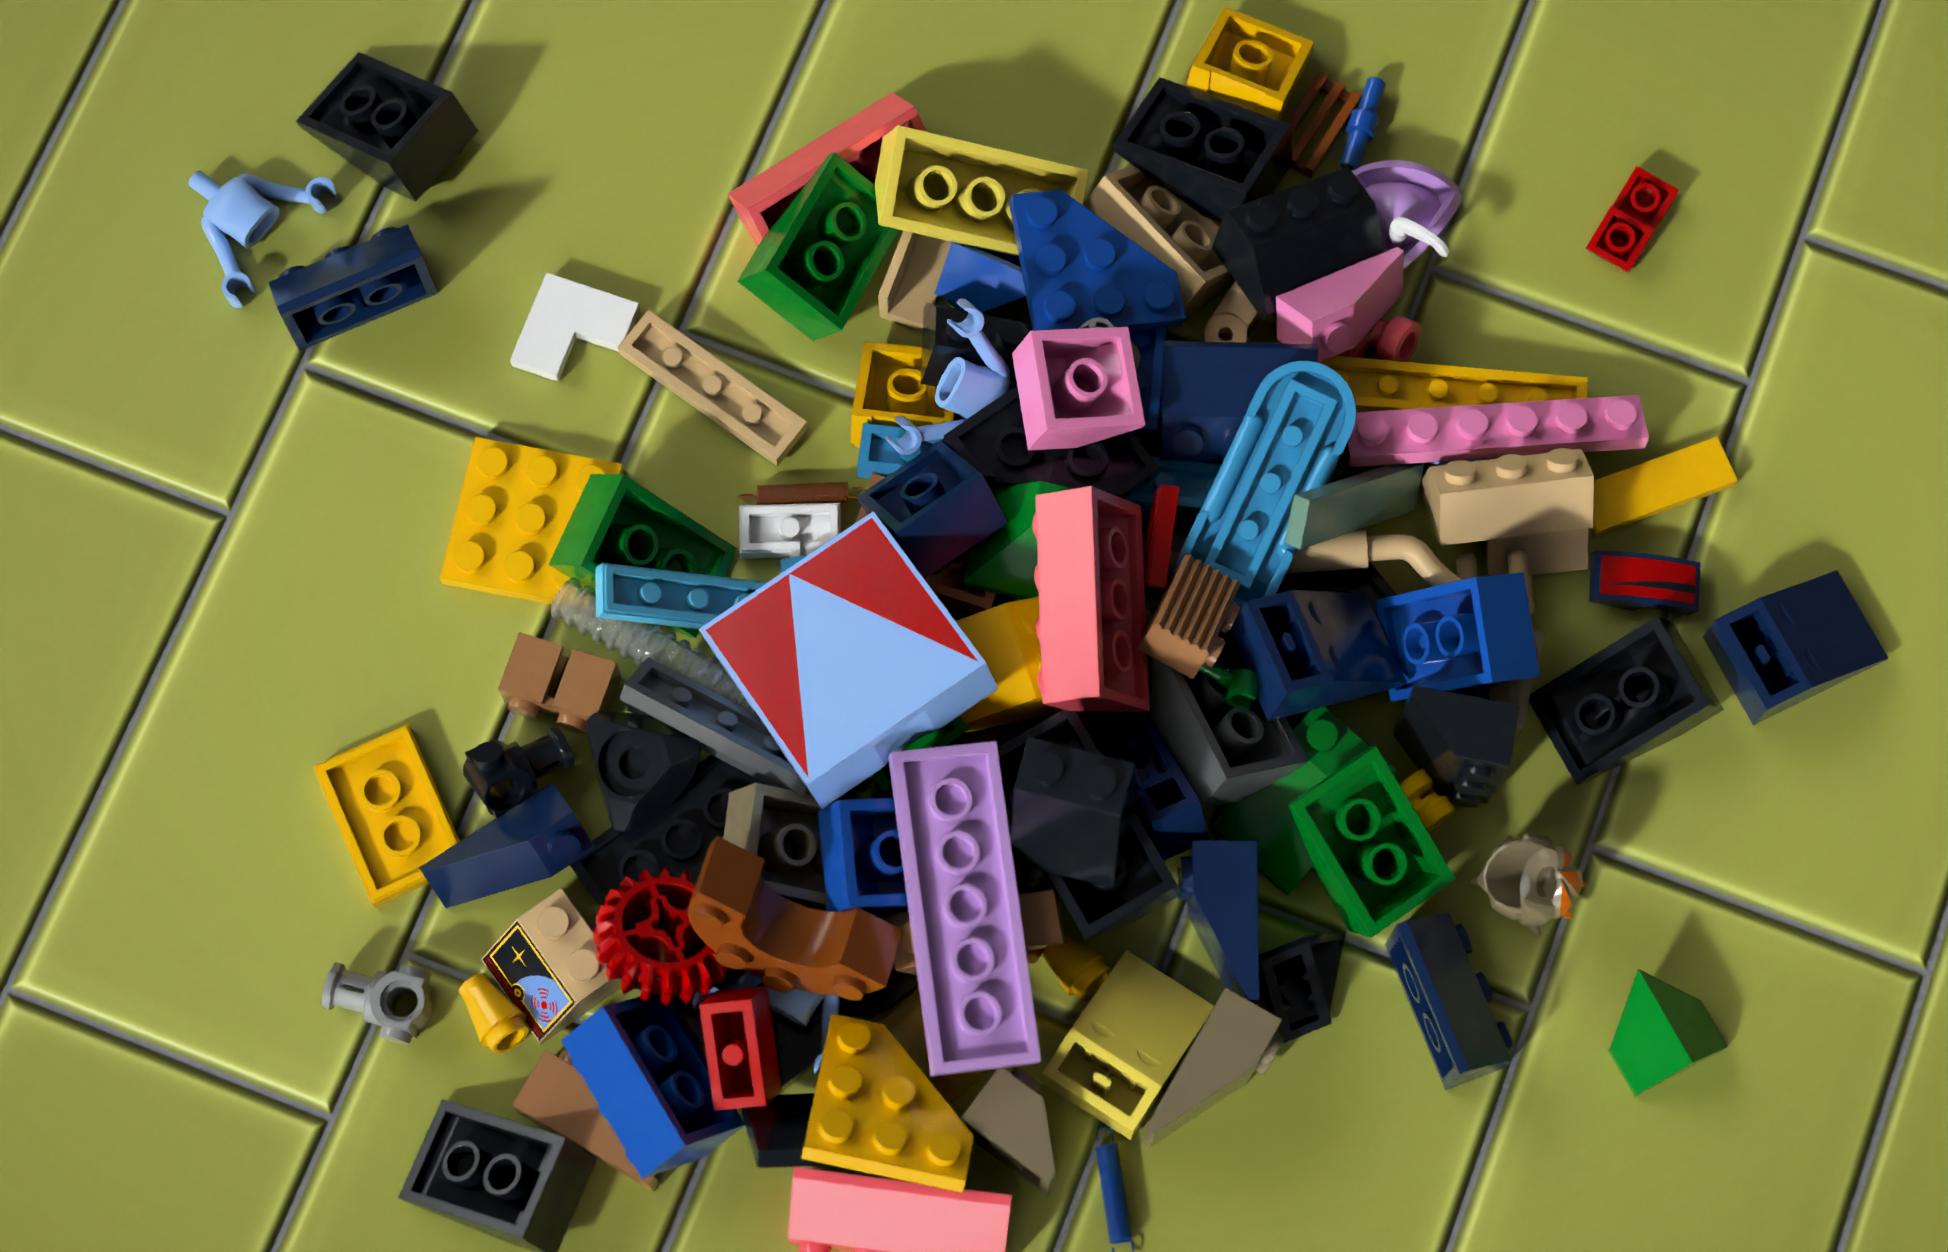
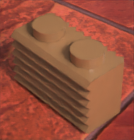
M1192 554L1185 555L1169 579L1137 649L1192 679L1203 664L1212 668L1226 642L1218 634L1220 630L1225 633L1229 631L1241 608V605L1233 602L1240 586L1238 579L1231 580L1229 575H1221L1220 570H1212L1210 565H1203L1201 559L1194 560Z

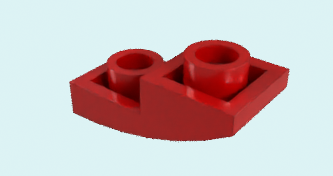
M1636 166L1586 246V250L1629 274L1678 195L1679 189Z

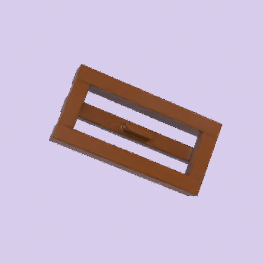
M1321 71L1287 121L1288 124L1292 125L1293 137L1320 93L1327 94L1325 100L1292 149V165L1290 168L1312 179L1346 126L1351 112L1358 107L1362 94L1355 90L1352 93L1344 89L1345 85L1339 81H1336L1335 84L1328 81V75ZM1336 101L1343 103L1344 106L1308 162L1301 159L1302 154Z

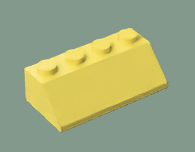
M898 125L883 136L875 180L878 224L1019 257L1009 206L1011 196L1013 194L1062 190L1083 205L1088 170Z

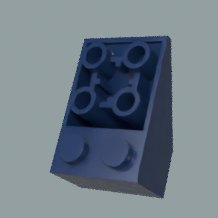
M1837 570L1763 596L1715 619L1703 635L1706 644L1753 725L1888 659L1883 647Z
M1290 590L1246 601L1228 631L1244 669L1253 671L1257 676V698L1268 721L1401 687L1407 683L1366 593Z

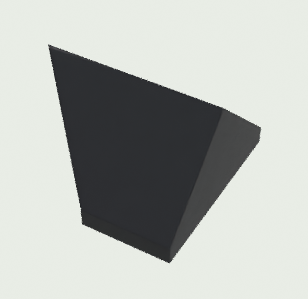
M1346 931L1304 936L1259 955V990L1268 1011L1282 1019L1277 1031L1279 1036L1284 1038L1283 1043L1332 1024L1329 1013Z

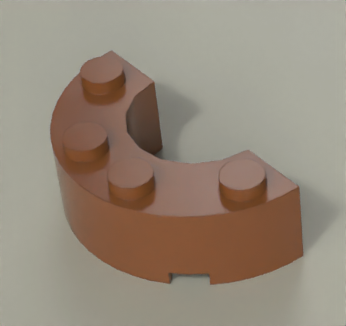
M717 836L712 841L688 906V917L697 935L716 952L715 958L720 964L732 969H743L762 978L765 986L778 992H790L792 989L811 993L838 995L848 1000H860L864 994L886 987L903 934L902 929L859 907L844 912H826L807 908L789 901L773 891L762 879L761 870L765 859L720 836Z

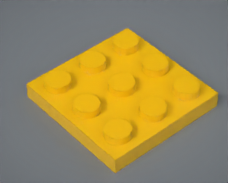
M475 437L440 574L442 584L591 612L595 592L585 588L548 564L590 475L623 474V465L621 463Z

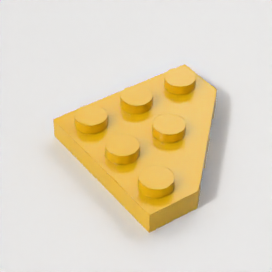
M832 1013L801 1159L963 1193L974 1137L972 1132L884 1024Z

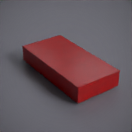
M1161 484L1152 496L1144 555L1145 595L1160 597L1166 589L1179 494L1178 486Z

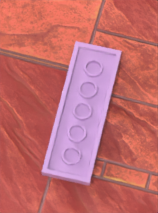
M997 742L891 752L888 755L930 1075L932 1077L1037 1064L1041 1062Z

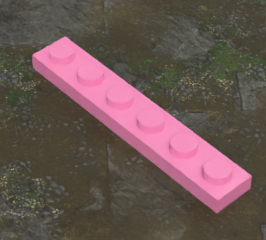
M1639 395L1356 412L1354 428L1345 446L1344 454L1348 468L1499 458L1507 454L1524 456L1549 453L1557 448L1582 449L1583 452L1643 449L1649 440V434Z

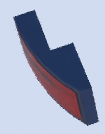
M1596 550L1591 553L1589 602L1631 611L1645 606L1686 616L1699 611L1701 563L1645 553Z

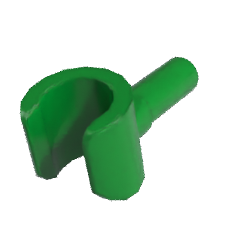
M1204 664L1199 669L1200 672L1213 678L1217 683L1227 687L1226 703L1232 708L1238 707L1248 710L1251 705V698L1255 699L1257 697L1258 679L1256 674L1249 669H1236L1230 672L1216 665L1209 668Z

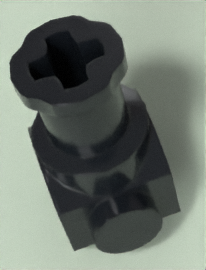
M554 726L547 731L546 736L522 747L517 742L506 745L504 742L495 739L479 744L465 752L467 759L463 766V775L485 804L487 811L498 818L531 797L532 791L537 788V779L560 768L565 770L573 768L575 766V759L564 734L557 726Z

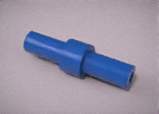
M1370 77L1367 79L1358 109H1354L1351 112L1346 128L1349 138L1340 163L1342 169L1349 167L1352 171L1359 168L1368 141L1373 140L1380 121L1376 114L1386 83L1379 78Z

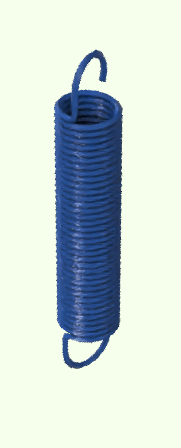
M1100 1125L1096 1130L1097 1141H1099L1098 1131L1103 1127L1111 1132L1113 1143L1103 1144L1095 1148L1101 1179L1100 1184H1102L1105 1216L1108 1224V1237L1111 1244L1131 1242L1132 1252H1134L1118 1144L1115 1143L1111 1128L1107 1125Z

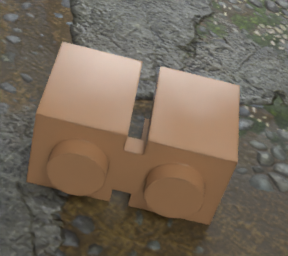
M519 632L498 687L504 702L509 703L507 708L518 715L536 719L538 713L547 716L551 714L557 716L556 724L575 733L585 734L586 721L593 713L609 712L621 679L617 662L576 649H572L568 659L567 656L562 655L563 645Z

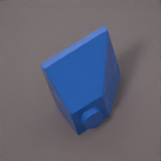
M952 242L934 294L947 299L951 306L958 309L963 308L956 302L959 299H966L981 313L1024 297L1026 292L1019 257Z

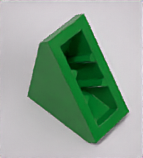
M1640 969L1636 973L1612 1044L1608 1050L1634 1097L1727 1048L1725 1041L1701 1000Z

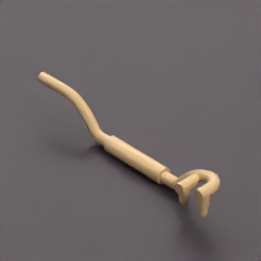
M1356 530L1303 549L1297 548L1286 571V574L1364 569L1369 567L1368 562L1399 559L1407 561L1431 587L1478 577L1477 560L1474 553L1457 555L1456 575L1438 559L1425 542L1416 537L1404 534L1367 536L1366 530ZM1525 549L1509 550L1507 555L1508 574L1524 572L1530 615L1532 616L1536 605L1533 600L1532 574H1529L1528 554ZM1171 550L1167 577H1171V571L1181 550ZM1145 595V599H1151L1153 597Z

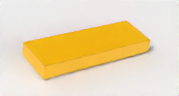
M1718 436L1594 480L1592 530L1595 537L1734 487L1738 480Z

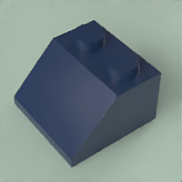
M939 441L857 496L859 503L867 514L875 512L924 579L944 571L950 566L952 560L971 547L987 542L994 535L995 531L1008 523L984 476L942 441Z

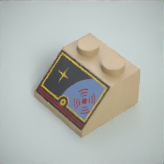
M562 888L517 918L481 958V961L507 998L526 1014L527 1019L525 1023L541 1045L621 987L622 979L608 981L605 974L606 965L598 964L596 959L597 946H594L593 932Z

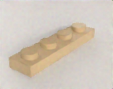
M647 310L618 346L621 356L776 466L782 462L808 429L806 420L650 310Z

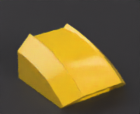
M1224 6L1192 64L1186 87L1280 120L1315 42Z
M864 341L851 413V443L860 449L863 423L901 427L895 421L897 416H905L916 427L956 420L957 413L940 408L936 404L935 393L937 387L921 384L922 347Z

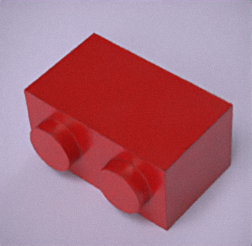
M757 986L716 990L699 1004L714 1111L767 1106L782 1091L768 987Z

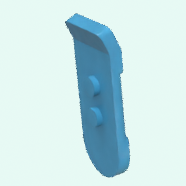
M1295 361L1276 368L1264 378L1256 390L1171 571V576L1183 557L1192 554L1194 560L1201 559L1203 565H1210L1212 570H1220L1221 575H1229L1231 580L1238 579L1240 586L1233 602L1241 605L1240 610L1246 601L1277 593L1297 548L1285 543L1293 496L1328 484L1354 428L1356 419L1355 400L1348 384L1336 371L1326 365L1313 361Z

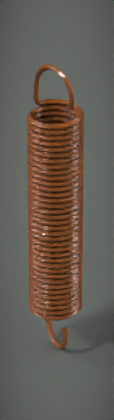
M847 481L836 483L816 482L813 484L796 483L793 485H758V498L753 494H740L737 496L738 498H755L756 505L847 503L848 498H857V496H849ZM853 487V489H861L866 491V489L862 487Z

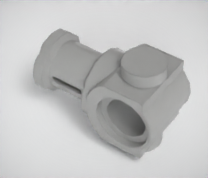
M335 962L325 980L321 1005L322 1008L329 1010L339 1006L363 1013L364 1022L382 1026L379 1037L394 1043L410 1045L411 1039H417L419 1030L428 1024L432 1016L433 1005L430 998L432 987L429 985L431 973L413 966L401 965L399 972L392 971L386 973L378 971L374 977L347 971L345 964ZM406 993L417 995V1006L410 1015L405 1017L394 1015L393 1005L397 998Z

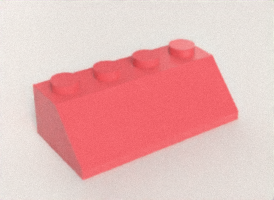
M891 92L728 193L745 229L758 247L762 239L829 154L835 152L875 185L883 136L898 125L927 132L915 106Z
M1093 486L1036 495V513L1033 516L1032 525L1037 539L1038 564L1035 567L1034 579L1039 591L1040 616L1036 622V632L1041 643L1042 668L1038 673V685L1043 695V704L1067 711H1150L1147 654L1137 649L1146 631L1141 506Z
M794 1167L788 1240L790 1244L799 1245V1252H831V1250L846 1252H1005L1012 1195L964 1189L963 1193L914 1182Z

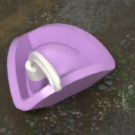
M1401 160L1373 162L1352 170L1376 204L1384 252L1395 247L1404 251V269L1429 245L1439 255L1447 257L1450 251L1438 235L1455 214L1462 200L1459 187L1450 178L1426 165Z

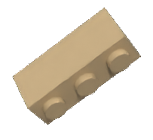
M1132 165L1105 175L1084 202L1083 206L1177 272L1186 317L1200 311L1235 281L1212 249L1221 223L1202 216Z
M1557 448L1549 453L1524 456L1507 454L1500 456L1498 459L1474 462L1456 460L1447 465L1429 467L1420 482V494L1440 546L1593 528L1594 474L1582 449Z

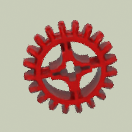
M667 866L660 872V877L654 878L644 868L639 875L638 882L625 876L624 880L620 883L619 891L610 889L605 898V905H601L597 910L595 921L597 926L594 927L593 931L594 946H597L596 959L598 964L606 965L605 974L608 981L622 979L620 988L623 991V995L635 988L640 990V999L643 1004L650 999L651 994L659 995L664 1007L671 1002L672 995H678L686 1005L692 999L693 990L706 996L711 990L712 982L721 983L727 971V967L716 960V952L708 945L695 956L685 960L684 953L694 949L696 943L703 941L693 929L688 917V906L696 884L690 882L691 876L688 869L680 875V878L670 877L671 874ZM642 914H647V920L636 923L635 929L623 931L633 919Z

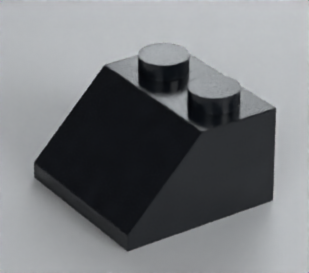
M931 303L925 304L923 311L921 384L937 387L945 369L956 357L963 358L979 366H987L969 338L959 335L947 323V319L957 323L965 320L968 315L966 310ZM982 313L984 316L982 331L1009 367L1011 390L1017 386L1012 353L1027 334L1033 331L1032 324L1022 320Z

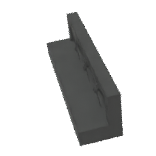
M649 657L645 659L625 682L620 700L628 704L627 711L652 716L698 740L701 750L770 786L795 791L802 796L805 794L812 795L758 714Z

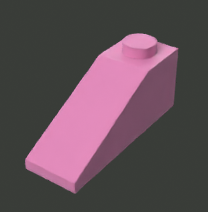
M1395 247L1276 296L1277 340L1289 344H1317L1318 363L1354 348L1402 296L1404 251L1399 247Z

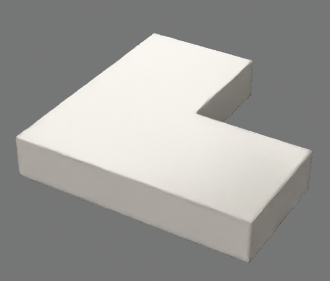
M546 272L511 356V365L559 382L576 338L618 351V346L634 327L641 310L640 305L637 302Z
M840 503L739 505V552L741 559L792 558L809 555L841 533Z

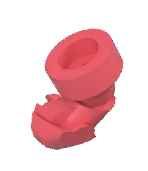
M1397 315L1389 321L1380 319L1354 348L1336 356L1364 358L1372 346V348H1376L1378 360L1408 362L1419 342L1420 324L1401 315Z

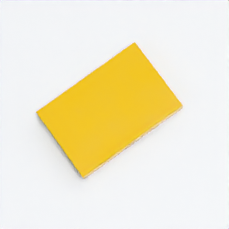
M409 724L313 766L369 899L375 908L429 884L419 867L460 842Z

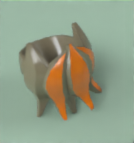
M1524 834L1523 840L1515 839L1511 835L1508 836L1503 843L1494 849L1492 857L1487 861L1480 875L1470 881L1471 884L1481 886L1489 895L1492 909L1506 918L1519 920L1522 926H1529L1535 936L1541 935L1540 926L1546 924L1551 919H1559L1560 917L1571 919L1573 915L1569 912V909L1573 905V898L1580 895L1582 887H1586V883L1582 880L1581 871L1574 865L1572 855L1563 846H1555L1548 836Z

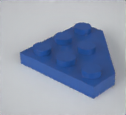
M1062 190L1013 194L1011 196L1009 206L1033 331L1078 329L1088 320L1099 317L1108 319L1115 327H1128L1129 332L1183 326L1186 316L1176 271Z

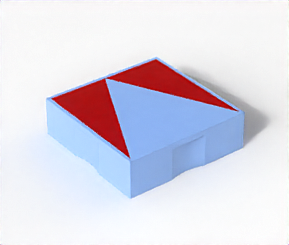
M874 511L699 629L719 662L751 708L758 714L821 809L882 769L889 762L888 755L891 752L900 751L918 738L936 732L998 689L984 659Z

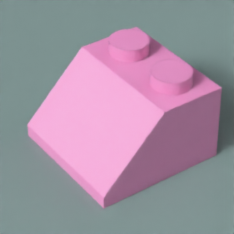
M1128 327L1030 331L1013 351L1012 357L1028 450L1078 448L1140 429L1145 425Z

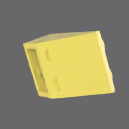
M1126 950L1071 1027L1042 1072L1041 1083L1131 1140L1204 1026L1214 1005Z

